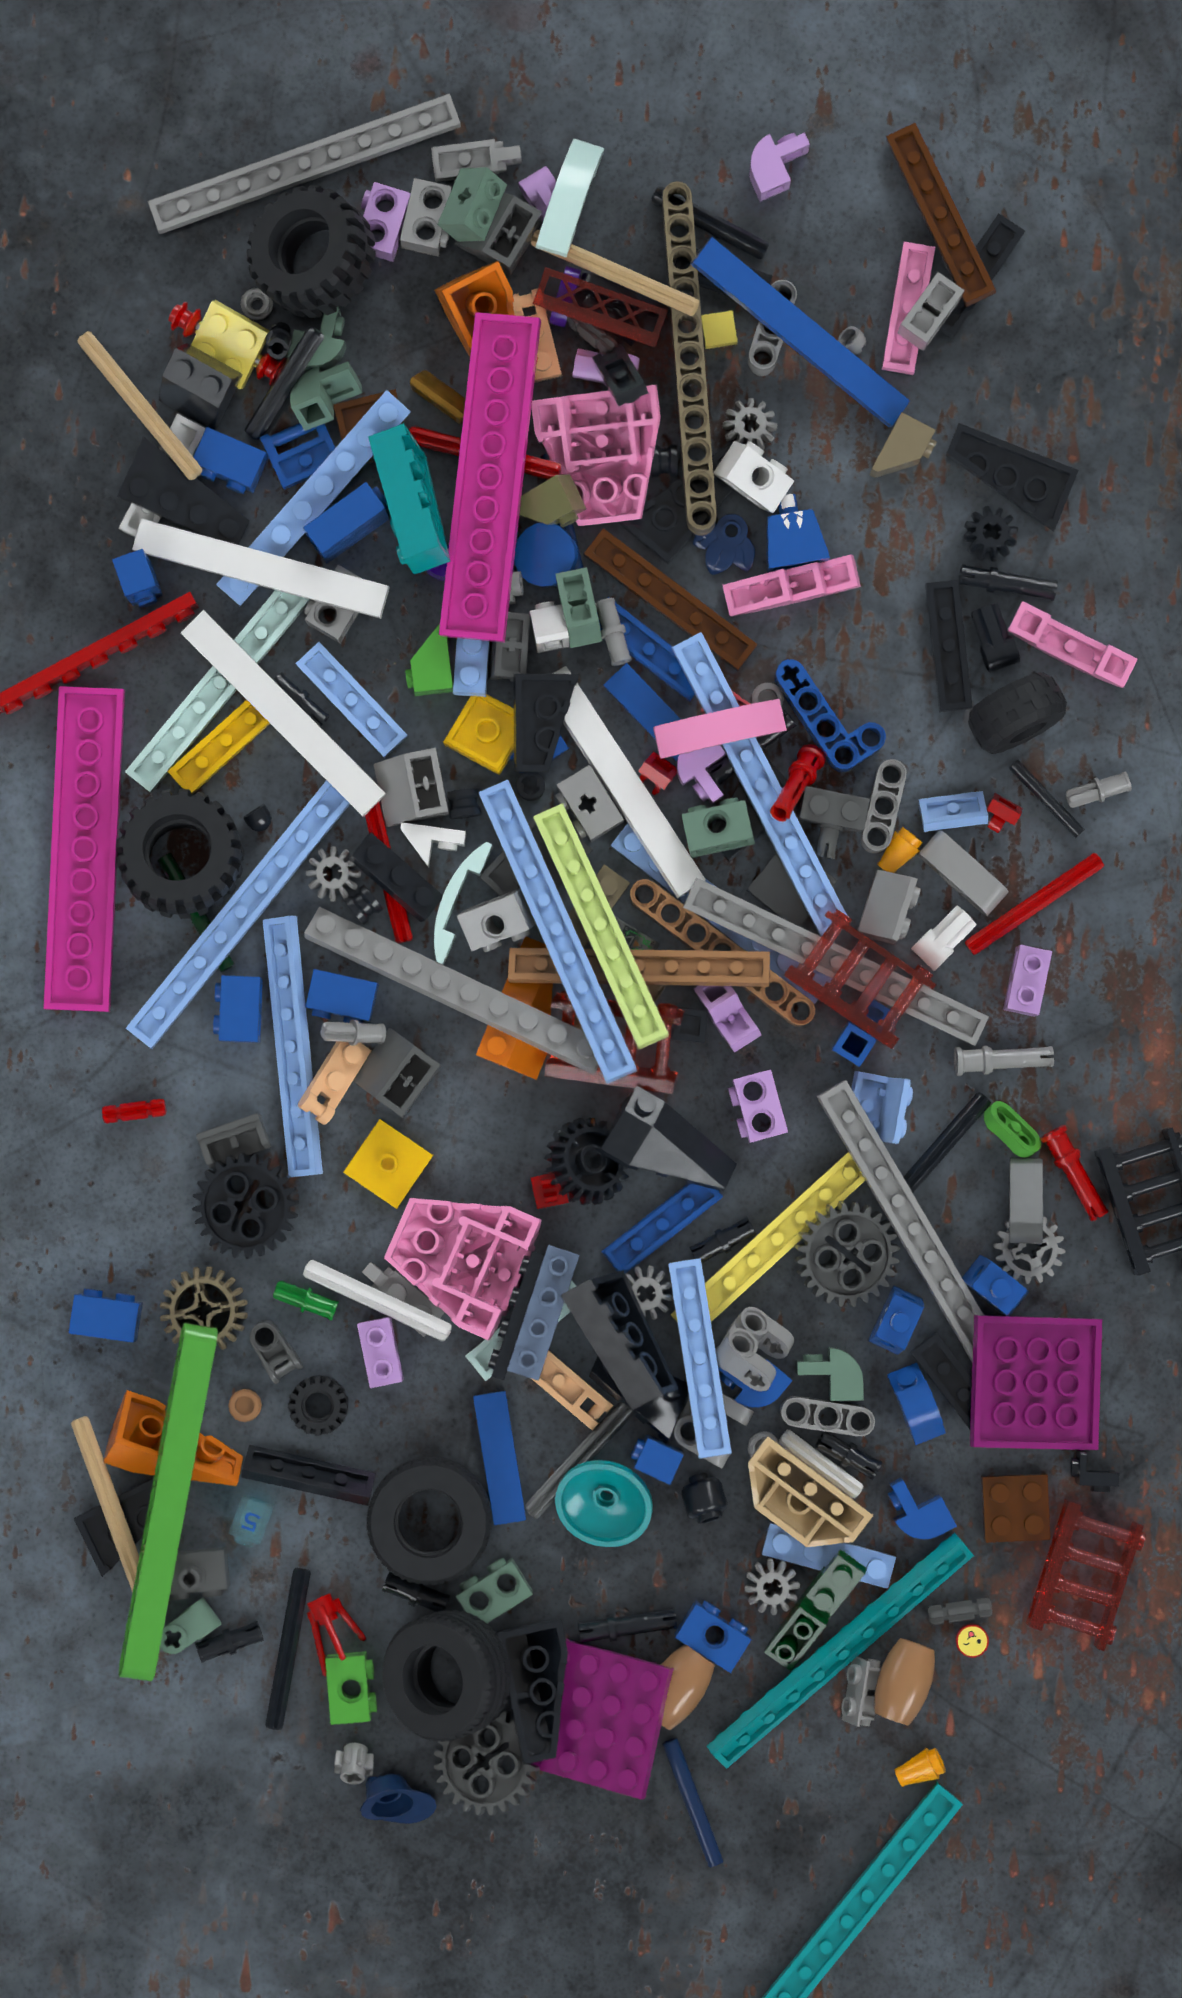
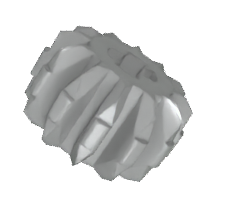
M753 398L748 399L746 408L740 400L736 401L735 407L737 412L728 409L726 416L730 420L724 421L722 424L723 429L731 430L725 435V440L732 441L737 439L736 442L745 445L750 441L764 450L765 446L762 440L772 443L774 436L770 432L777 430V423L769 422L775 416L774 411L763 413L766 407L764 401L759 404L758 408L753 407ZM749 420L755 421L756 431H754L753 428L751 429V432L745 431L744 421H746L747 424L749 423Z
M331 846L330 857H327L323 849L318 850V854L323 860L319 863L316 859L310 858L309 863L317 867V869L306 871L307 877H317L316 880L308 884L309 888L312 890L322 885L317 896L322 899L329 890L331 902H335L337 899L336 891H340L344 899L349 896L344 889L346 886L357 890L358 885L350 881V878L361 877L360 871H350L351 868L356 866L353 862L348 861L345 863L350 852L345 849L338 858L336 846ZM336 866L340 867L341 869L338 872L341 874V878L339 880L333 878L331 882L327 881L326 879L329 876L326 874V870L328 868L334 870Z
M639 1266L635 1267L638 1279L634 1280L631 1275L626 1274L627 1279L632 1284L631 1287L644 1315L645 1310H650L651 1318L655 1320L658 1318L654 1310L656 1306L665 1313L668 1311L667 1306L661 1303V1300L672 1301L674 1296L664 1294L662 1290L671 1288L672 1283L659 1284L665 1276L663 1271H660L655 1279L652 1278L653 1266H648L647 1276H642ZM641 1285L645 1288L652 1285L655 1288V1291H652V1294H655L651 1301L647 1298L643 1301L638 1299L637 1296L640 1295V1292H637Z
M772 1558L767 1559L768 1569L766 1570L757 1562L755 1567L760 1574L757 1576L752 1572H748L746 1575L755 1584L745 1585V1592H756L749 1597L748 1602L752 1605L761 1600L758 1605V1612L763 1613L767 1605H770L771 1615H777V1604H781L783 1610L788 1611L789 1606L785 1599L788 1598L795 1602L798 1599L797 1595L789 1590L800 1588L799 1582H788L796 1575L795 1570L791 1569L783 1574L786 1562L781 1561L777 1569H774ZM774 1579L778 1580L777 1585L780 1587V1590L778 1592L773 1590L771 1594L765 1593L767 1592L764 1586L765 1582L772 1583Z

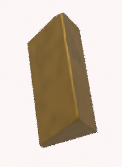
M422 370L411 378L410 386L412 391L459 425H463L466 398L427 370Z

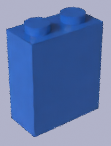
M365 482L303 527L308 540L326 564L389 520L386 511L389 509L386 504V498L377 486L371 489L368 483Z

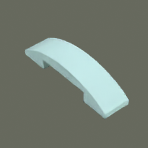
M573 139L556 181L536 248L567 257L593 177L595 178L604 152L603 147Z
M485 842L463 861L443 894L434 930L436 962L442 965L445 964L456 938L454 933L445 930L468 873L471 872L478 876L483 873L493 848L491 843Z

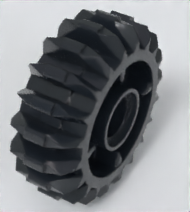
M590 1117L585 1121L583 1118H577L573 1120V1123L567 1122L563 1124L562 1130L555 1131L552 1135L555 1141L553 1140L547 1145L553 1153L547 1154L544 1158L552 1162V1166L548 1167L545 1171L547 1173H554L555 1178L552 1179L550 1184H560V1195L569 1193V1202L580 1200V1204L584 1206L591 1202L594 1205H598L603 1200L608 1201L612 1199L614 1193L622 1190L621 1182L627 1181L629 1176L623 1171L628 1168L599 1152L610 1130H607V1121L596 1123L595 1118ZM585 1155H587L591 1160V1168H589L584 1162Z

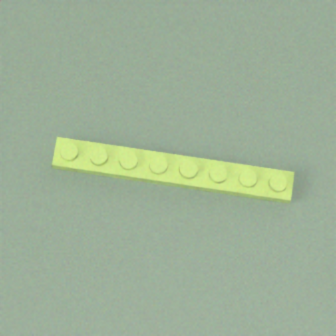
M563 803L533 816L638 1049L668 1037L667 1029Z

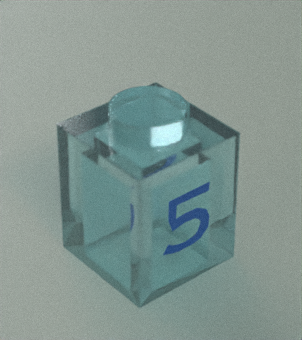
M244 1494L229 1531L230 1535L235 1536L234 1542L251 1548L254 1543L260 1545L275 1505Z

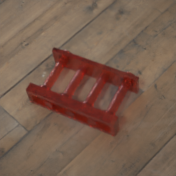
M838 909L834 913L826 911L824 917L831 921V924L803 965L799 963L797 968L789 965L783 976L890 1049H893L899 1040L898 1037L893 1035L897 1030L895 1025L923 985L931 990L935 988L937 984L931 981L934 975L918 964L913 969L850 926L852 919ZM843 929L859 941L830 983L826 982L822 986L813 980L815 976L814 970ZM871 948L884 957L885 960L858 1000H853L849 1005L839 998L843 993L840 990L865 953ZM897 966L912 976V979L884 1020L880 1018L878 1023L867 1017L870 1011L867 1008Z
M566 990L556 993L551 1002V1008L563 1009L561 1021L574 1026L575 1011ZM606 1000L613 1016L624 1018L617 1001ZM660 1003L656 1006L669 1036L657 1041L655 1065L651 1068L638 1067V1063H636L637 1044L626 1022L625 1044L637 1068L636 1072L607 1084L599 1066L593 1075L550 1055L545 1064L544 1076L627 1088L639 1086L644 1090L673 1094L677 1085L678 1072L670 1071L671 1069L668 1067L672 1024L681 1025L685 1010L677 1009L676 1005L669 1003Z
M1064 1499L1026 1624L1031 1628L1042 1631L1044 1624L1049 1625L1051 1622L1095 1636L1094 1646L1098 1650L1105 1651L1106 1645H1111L1115 1638L1117 1629L1113 1625L1136 1550H1142L1146 1539V1532H1143L1144 1526L1135 1521L1132 1522L1129 1531L1086 1517L1084 1512L1080 1511V1504ZM1083 1529L1126 1543L1120 1562L1075 1548L1074 1543H1070L1073 1531ZM1069 1560H1073L1116 1574L1111 1592L1108 1593L1065 1579L1064 1575L1060 1574L1064 1561L1069 1562ZM1062 1591L1105 1605L1106 1608L1101 1623L1097 1624L1054 1610V1606L1050 1605L1054 1592L1059 1593Z

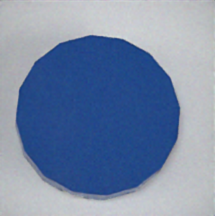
M536 523L526 528L518 537L514 564L528 583L540 587L557 586L556 573L575 569L578 560L577 545L564 527L556 524Z

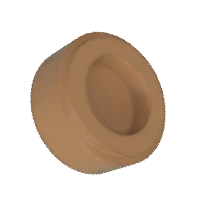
M251 1389L238 1390L229 1400L231 1415L241 1422L252 1421L260 1414L262 1409L260 1396Z

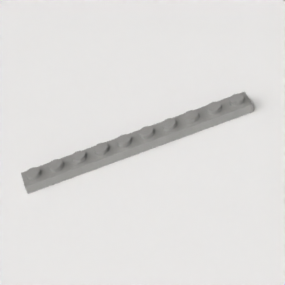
M450 94L152 199L148 201L158 232L162 234L461 127V123Z
M699 878L695 879L683 905V908L974 1046L989 1016Z
M319 907L304 932L305 939L586 1072L594 1075L599 1066L584 1031L328 910Z
M843 1080L818 1095L817 1099L973 1363L974 1315L984 1314L847 1080Z

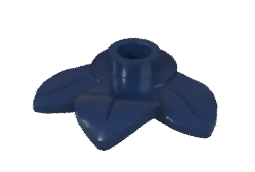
M737 514L724 515L718 523H715V527L709 534L703 536L695 535L693 540L694 546L707 550L705 561L711 575L725 571L732 563L741 570L748 572L755 558V546L747 537V523ZM733 524L737 527L738 533L735 536L727 535L725 529L728 525Z

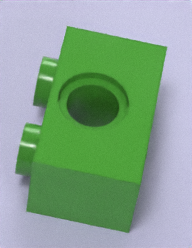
M367 1651L345 1653L346 1659L343 1661L339 1659L338 1654H328L325 1661L331 1725L370 1722L372 1712H377L376 1692H370L369 1680L374 1679L373 1659L367 1660ZM347 1680H355L360 1684L361 1692L354 1696L348 1695L343 1689V1683Z

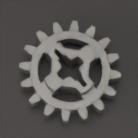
M1043 1216V1232L1046 1237H1043V1245L1032 1251L1033 1256L1030 1257L1026 1253H1016L1026 1247V1243H1015L1014 1247L1008 1248L1009 1221L1004 1222L1008 1230L1006 1233L997 1231L996 1234L1002 1238V1242L993 1244L994 1248L1001 1249V1254L995 1257V1261H1004L1005 1265L1002 1269L1005 1272L1012 1270L1011 1277L1015 1280L1020 1275H1023L1025 1284L1030 1283L1032 1276L1035 1277L1038 1283L1043 1282V1273L1052 1277L1054 1275L1051 1269L1052 1265H1062V1262L1056 1259L1057 1254L1065 1253V1250L1058 1248L1057 1244L1063 1241L1064 1237L1054 1236L1053 1234L1058 1228L1057 1225L1054 1224L1047 1227V1218ZM1050 1249V1255L1045 1264L1042 1265L1041 1258L1045 1250ZM1017 1259L1025 1261L1030 1271L1018 1268L1012 1261Z

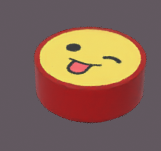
M970 1623L959 1628L955 1636V1643L963 1655L975 1658L981 1656L987 1650L989 1638L981 1626Z

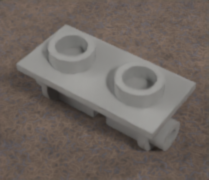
M857 1656L851 1661V1665L847 1670L848 1685L846 1697L843 1699L841 1706L843 1721L860 1727V1725L870 1726L871 1721L875 1719L874 1696L867 1695L868 1690H875L881 1670L880 1660L868 1659L867 1661Z

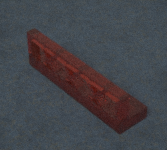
M545 267L533 301V305L654 348L656 347L668 311ZM549 276L563 280L568 293L558 298L543 294ZM568 282L580 287L571 291ZM585 288L592 290L599 304L585 309L578 306L573 294ZM598 293L611 298L602 302ZM570 296L574 304L563 301V299ZM615 299L623 301L629 315L619 320L609 317L604 307L605 304ZM629 304L637 306L641 309L632 312ZM601 307L604 315L594 312L593 310ZM645 310L659 314L653 332L640 328L634 316ZM631 318L635 326L623 321Z

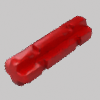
M153 1099L149 1103L147 1101L120 1104L119 1107H116V1105L102 1107L104 1123H115L119 1119L122 1121L149 1118V1115H152V1117L166 1115L164 1099Z

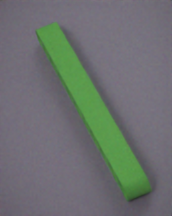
M184 1323L181 1329L120 1657L119 1677L153 1681L216 1348L217 1328Z

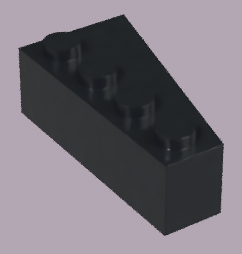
M624 1270L589 1279L560 1295L632 1410L649 1405L678 1390Z

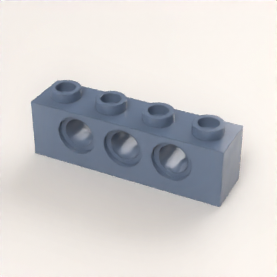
M548 1245L507 1371L539 1381L564 1304V1300L560 1295L569 1289L579 1254Z

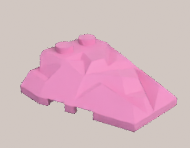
M657 385L646 386L647 394L639 397L635 402L626 403L619 407L609 390L532 401L534 431L539 443H543L550 458L549 461L562 465L560 475H571L587 508L577 514L579 519L576 523L578 526L642 519L661 419Z
M410 1198L384 1258L411 1284L417 1286L429 1297V1300L435 1306L443 1310L459 1328L490 1340L498 1328L502 1316H506L509 1311L510 1305L508 1303L514 1286L519 1288L523 1275L518 1273L524 1255L530 1257L532 1251L535 1250L534 1243L539 1234L542 1220L509 1206L500 1207Z

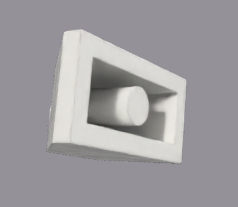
M553 601L536 604V610L530 611V618L537 653L569 647V636L562 605L555 606Z

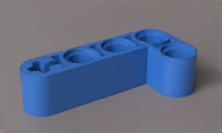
M787 659L778 665L775 673L776 685L783 692L784 698L816 746L824 752L826 761L833 770L847 772L882 748L886 740V733L879 724L868 722L848 734L800 662L794 659ZM785 669L789 672L794 670L797 672L794 680L798 687L803 683L806 685L800 688L795 695L791 694L795 689L793 682L790 679L786 681L782 679ZM803 695L812 696L816 701V707L813 710L802 709L799 705V698ZM820 722H829L834 728V734L830 737L820 736L817 732V725ZM865 731L875 732L879 738L878 744L873 747L865 745L862 741V733ZM840 748L847 749L852 755L851 762L848 764L838 763L835 759V751Z

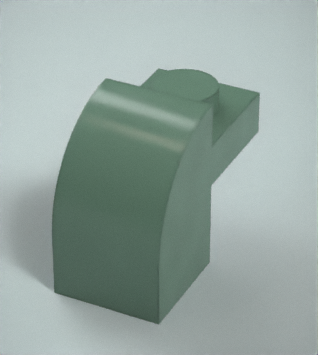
M339 306L336 307L337 312L330 315L324 313L320 329L324 339L304 371L308 372L314 367H320L322 371L334 367L344 356L347 348L345 340L336 338V336H342L345 317L340 316ZM294 330L288 358L303 336L304 331Z
M349 361L322 371L320 367H314L303 374L292 388L290 393L291 409L304 431L334 420L333 404L363 393L362 384Z
M828 1347V1360H823V1354H803V1360H796L797 1375H828L830 1401H864L861 1368L857 1361L845 1351Z

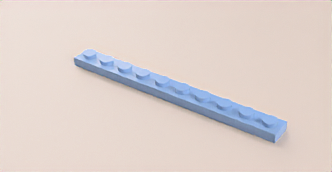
M702 632L672 647L705 714L739 707ZM756 737L722 744L819 936L822 937L849 923L850 920L794 811H792L790 818L784 822L772 817L770 809L777 800L782 788Z
M327 780L126 1027V1030L150 1049L155 1047L349 807L350 803Z
M509 780L478 792L606 1083L609 1084L636 1072L637 1068Z

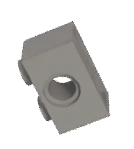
M521 888L469 907L457 915L471 951L480 948L484 952L491 951L501 946V940L511 937L512 941L522 939L530 935L529 929L536 924ZM493 915L499 916L503 920L504 929L495 926Z

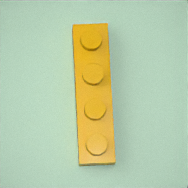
M246 700L167 772L183 789H189L193 795L267 728L270 723Z

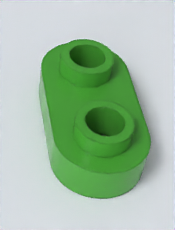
M996 1101L985 1110L984 1120L987 1128L998 1136L1015 1155L1022 1158H1030L1040 1149L1041 1140L1037 1132L1008 1104Z

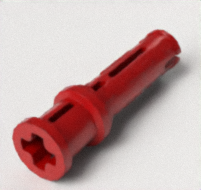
M807 744L799 749L797 761H794L788 769L789 778L770 809L774 819L782 822L789 819L806 786H810L815 782L817 770L821 769L826 761L825 754L819 747Z
M1064 1124L1040 1137L1042 1143L1047 1144L1055 1158L1053 1162L1055 1167L1063 1169L1090 1221H1094L1097 1217L1100 1218L1107 1214L1109 1210L1104 1205L1080 1162L1081 1152L1079 1148H1074L1066 1133L1068 1128Z

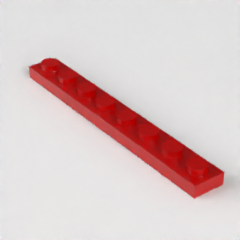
M188 592L0 692V714L6 712L8 715L24 707L23 702L33 696L35 699H40L53 691L51 687L63 681L64 684L76 680L81 676L80 671L89 666L95 669L106 664L110 660L108 656L117 651L123 654L138 646V640L147 635L149 638H154L167 630L165 626L176 620L178 623L187 621L195 615L194 610L199 608L191 592Z

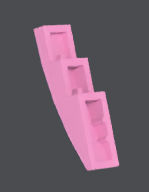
M850 554L821 563L813 562L787 570L780 569L723 585L729 616L733 617L815 599L861 586L854 556Z

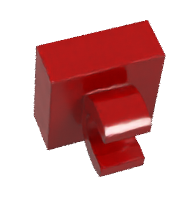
M653 751L638 770L642 774L639 778L642 783L646 779L654 782L655 788L651 794L656 795L661 789L665 790L677 775V767L664 758L660 759V756Z
M994 793L986 809L993 813L987 827L999 833L1005 821L1015 826L1022 814L1023 808Z
M554 1173L531 1177L537 1209L569 1203L567 1194H559L561 1185L550 1184L552 1179L555 1178Z

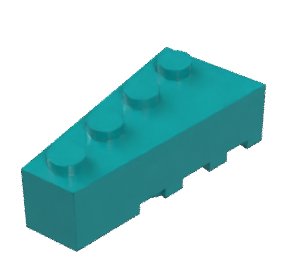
M404 423L368 436L387 501L386 504L391 515L390 525L395 537L398 539L399 546H396V551L401 564H407L415 575L451 562L425 453Z

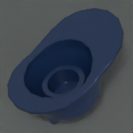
M389 1774L367 1778L366 1801L362 1804L360 1811L366 1819L410 1824L429 1818L435 1812L437 1805L431 1795L412 1790L402 1776Z

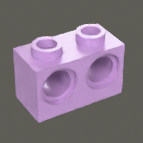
M374 182L372 190L365 191L361 209L365 210L363 217L368 221L370 231L380 230L385 234L381 241L375 242V246L371 247L376 251L375 256L393 262L400 243L411 193ZM383 200H390L394 203L393 208L388 212L379 211L377 205Z
M1025 945L1016 947L1003 1010L1034 1017L1039 1015L1052 951Z
M771 1069L732 1080L733 1087L728 1088L733 1107L739 1105L742 1118L737 1119L741 1138L747 1137L749 1143L788 1132ZM749 1082H755L761 1087V1096L756 1101H750L744 1096V1086ZM758 1113L767 1115L770 1120V1126L765 1132H758L752 1126V1119Z
M388 1316L359 1322L357 1327L370 1388L402 1382L404 1376L392 1318Z

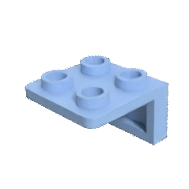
M854 1071L851 1089L882 1142L898 1144L900 1138L904 1137L907 1128V1121L904 1119L906 1106L910 1105L913 1096L910 1080Z

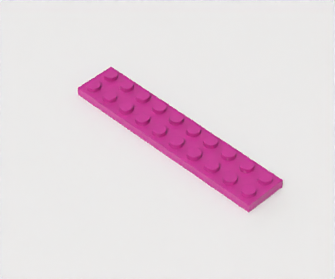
M475 312L448 549L451 562H448L446 567L439 629L441 637L505 643L541 319L538 317Z
M59 686L44 989L45 1010L110 1012L117 875L116 857L118 854L116 841L119 832L125 704L124 689Z

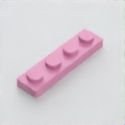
M903 242L882 370L909 375L914 374L918 347L899 335L898 330L902 321L929 285L935 247Z

